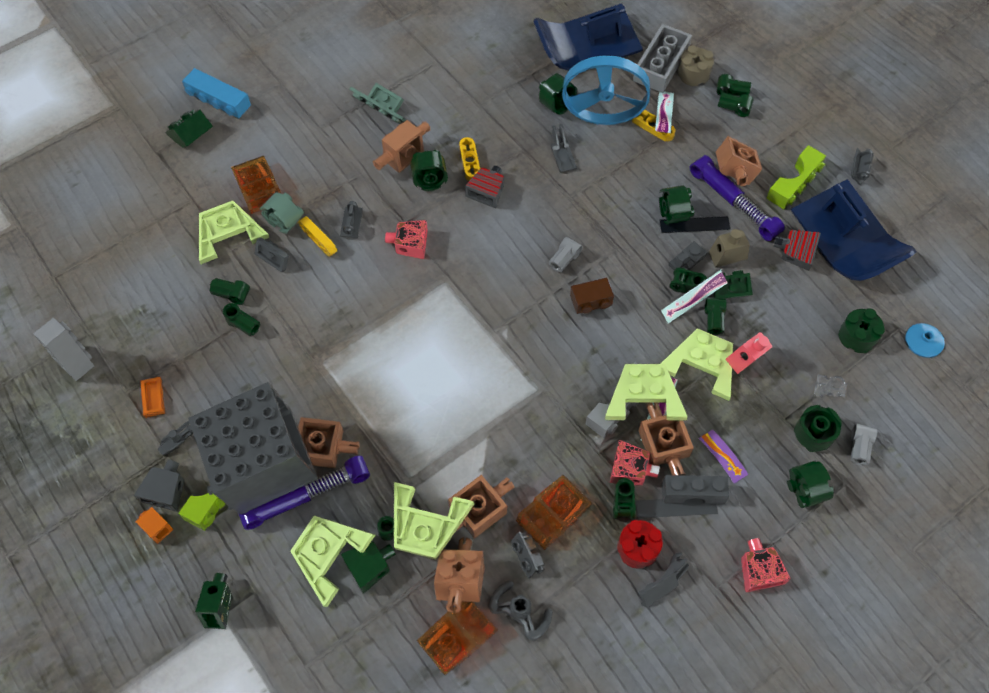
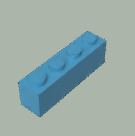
M196 68L182 80L184 90L188 95L195 96L202 102H207L214 108L225 111L230 116L233 115L240 118L251 106L247 93Z

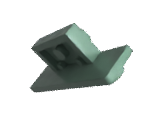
M375 83L368 96L350 87L349 90L354 93L352 96L360 101L364 99L366 101L365 104L373 109L376 106L381 114L385 116L391 115V119L398 124L406 121V119L397 114L404 101L400 96Z

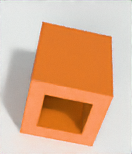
M153 507L142 512L139 519L135 521L156 544L160 543L174 530Z

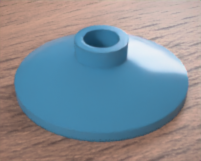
M925 323L915 324L908 329L905 335L908 348L918 356L925 358L935 357L944 349V337L932 325Z

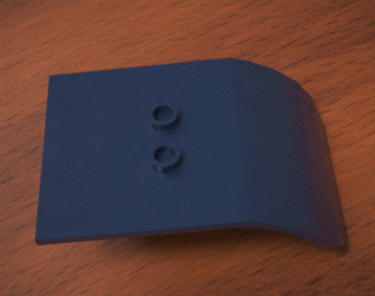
M622 3L565 23L549 22L541 18L533 20L548 57L554 65L567 71L577 63L591 57L617 56L624 58L643 51Z
M848 179L837 183L826 191L791 209V212L805 231L821 233L817 248L833 269L851 280L862 281L875 277L917 252L913 246L898 241L886 232Z

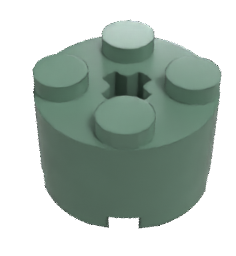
M275 192L260 207V210H263L261 214L271 226L275 227L277 225L281 228L279 230L281 233L287 234L302 218L304 211L292 202L293 199L289 194Z

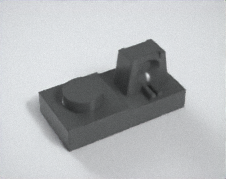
M262 237L258 238L254 254L280 272L285 271L289 255L279 249L278 245L271 240L266 241Z
M693 241L672 259L668 266L673 270L676 268L690 270L706 257L707 251Z

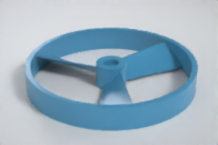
M617 56L591 57L577 63L567 72L563 82V101L573 115L586 122L602 125L624 123L640 115L647 107L650 100L649 77L639 65L628 59ZM596 68L600 82L599 88L569 97L566 91L569 82L581 72ZM613 68L626 70L643 82L647 92L642 101L614 94V85L611 83ZM614 96L635 105V107L627 111L615 114H599L585 110L601 100L610 101Z

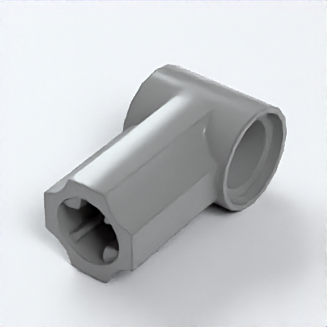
M565 237L559 246V250L549 261L552 270L557 273L562 272L572 259L575 260L579 256L583 246L571 238Z
M857 423L854 425L851 433L853 446L850 459L854 464L862 466L870 463L872 446L877 436L876 428Z

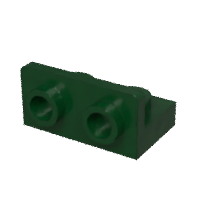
M743 270L733 271L732 275L726 276L724 272L723 275L727 284L714 292V298L717 299L753 295L750 273H744Z

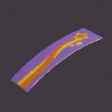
M714 430L698 438L715 456L734 484L748 475L735 454Z

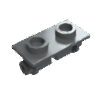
M856 148L851 176L859 185H862V180H867L870 177V163H872L874 156L871 149L861 152Z
M350 201L347 207H345L340 237L358 238L363 208H359L355 201Z
M519 531L511 540L512 547L518 555L522 570L530 578L535 572L537 574L543 572L545 564L539 552L531 553V551L537 549L531 534L528 535V532L521 533Z

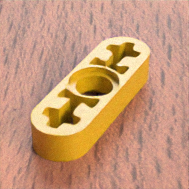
M647 110L631 119L635 125L663 141L674 139L675 127L671 125V133L667 134L655 131V127L650 126L649 123H656L657 116Z
M465 137L460 140L459 147L465 178L470 181L480 170L474 140ZM468 157H472L475 160L472 162H467L465 159ZM470 168H473L474 175H472Z
M307 216L298 221L301 229L327 256L331 257L337 252L334 243Z

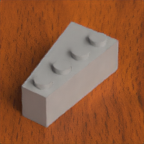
M53 317L33 333L51 357L75 381L94 367L90 361L92 356L85 350V347L63 321L59 323Z

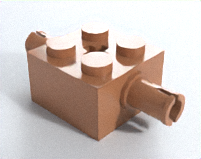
M406 120L399 124L391 133L386 134L382 139L383 154L373 161L375 168L381 170L386 164H389L400 173L409 166L415 153L424 152L422 136L431 130L429 124L423 121L422 124L416 127Z
M727 136L716 150L720 172L725 176L729 175L735 178L740 186L750 185L762 170L757 150L737 141V139L735 140Z
M652 403L647 404L646 408L651 419L641 421L639 434L645 450L650 453V464L661 465L667 463L672 475H685L680 459L690 457L694 447L684 421L667 420L666 415L663 416L659 403H654V405Z
M300 417L298 428L313 466L336 468L340 452L358 455L359 442L342 440L344 431L340 422Z
M480 475L448 499L449 508L451 507L453 497L474 501L475 503L456 531L464 527L475 539L507 514V505L501 497L515 488L513 483L509 482L510 479L506 477L492 488L485 478Z
M464 537L459 539L458 550H442L438 559L434 579L436 600L448 601L446 608L451 613H453L454 605L456 606L455 613L460 611L461 601L480 602L485 570L483 551H470L472 540L467 537L465 544H463Z

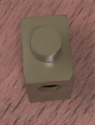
M734 229L731 233L717 237L709 251V255L716 268L748 259L750 245L744 232Z

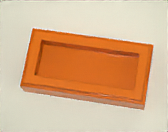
M155 377L141 380L144 417L148 418L165 414L162 379Z

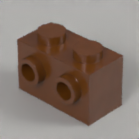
M607 277L573 285L570 291V297L576 314H586L592 310L606 309L613 304L614 294Z

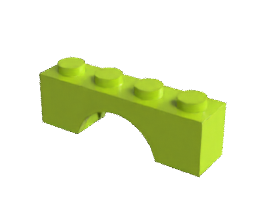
M808 145L799 155L795 164L799 176L791 179L780 177L770 188L766 199L783 210L788 205H792L797 198L796 195L798 193L802 194L807 186L806 184L814 180L815 173L822 171L825 166L823 162L826 155Z
M209 493L201 496H190L178 514L183 520L205 531L214 522L218 510L223 508L226 503L216 495H210Z

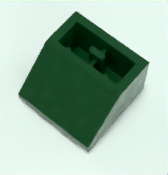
M192 109L181 116L182 120L179 119L167 126L169 130L165 133L184 148L211 129L213 125L200 109L197 111Z

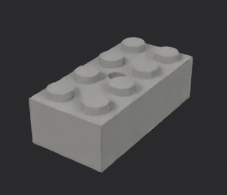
M664 24L660 26L637 64L648 75L651 89L662 93L665 91L679 67L682 53L690 46L691 34ZM634 75L633 81L641 85H644L643 82L637 76Z

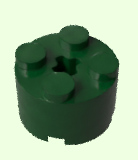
M559 73L541 82L539 85V101L553 113L563 114L568 109L564 104L562 95L564 77ZM569 82L566 88L568 96L577 95V87Z
M440 151L417 152L413 155L410 167L413 183L416 187H421L423 191H434L441 188V184L447 182L448 174L445 159Z
M680 185L660 190L659 193H662V197H659V208L661 216L667 219V221H664L665 224L689 221L690 217L694 216V208L690 202L692 197L690 188Z
M874 309L853 310L847 315L840 327L839 339L847 349L851 348L857 353L868 352L872 350L885 332L884 323Z
M821 405L810 406L803 412L794 428L796 438L810 452L828 449L840 435L842 421L839 415L829 407H820Z
M815 460L789 469L790 480L787 481V486L791 492L795 493L801 508L810 507L833 498V486L829 487L828 481L831 478L821 462H816Z

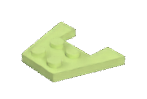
M234 201L199 213V262L204 264L218 258L212 244L247 231L252 244H255L258 238L268 239L269 235Z
M697 328L661 364L666 365L669 374L673 377L676 376L682 362L718 377L711 393L728 401L730 400L732 367L725 359L733 353V343Z
M625 364L605 415V420H626V402L666 403L667 420H687L688 416L665 364Z
M394 482V548L436 560L474 506V501L453 497L448 516L411 508L410 504L415 488Z
M313 516L290 552L322 605L328 607L339 591V588L328 580L325 574L347 542L359 552L364 553L375 534Z

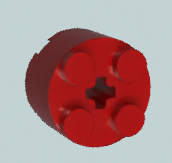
M631 521L623 528L617 544L622 561L635 569H642L652 565L657 560L662 549V533L647 521ZM638 542L642 543L641 547L637 546Z

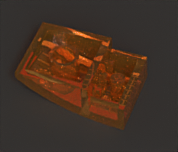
M264 155L231 167L251 214L261 211L260 207L275 192L281 193Z
M562 475L538 494L531 504L518 513L516 522L546 550L592 505V502Z
M461 601L459 612L455 613V608L453 613L448 611L417 642L442 673L447 675L489 640L498 629L475 602Z

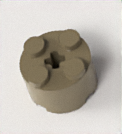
M693 45L689 46L680 58L677 73L681 77V81L690 86H698L700 83L705 84L710 78L714 64L713 53Z

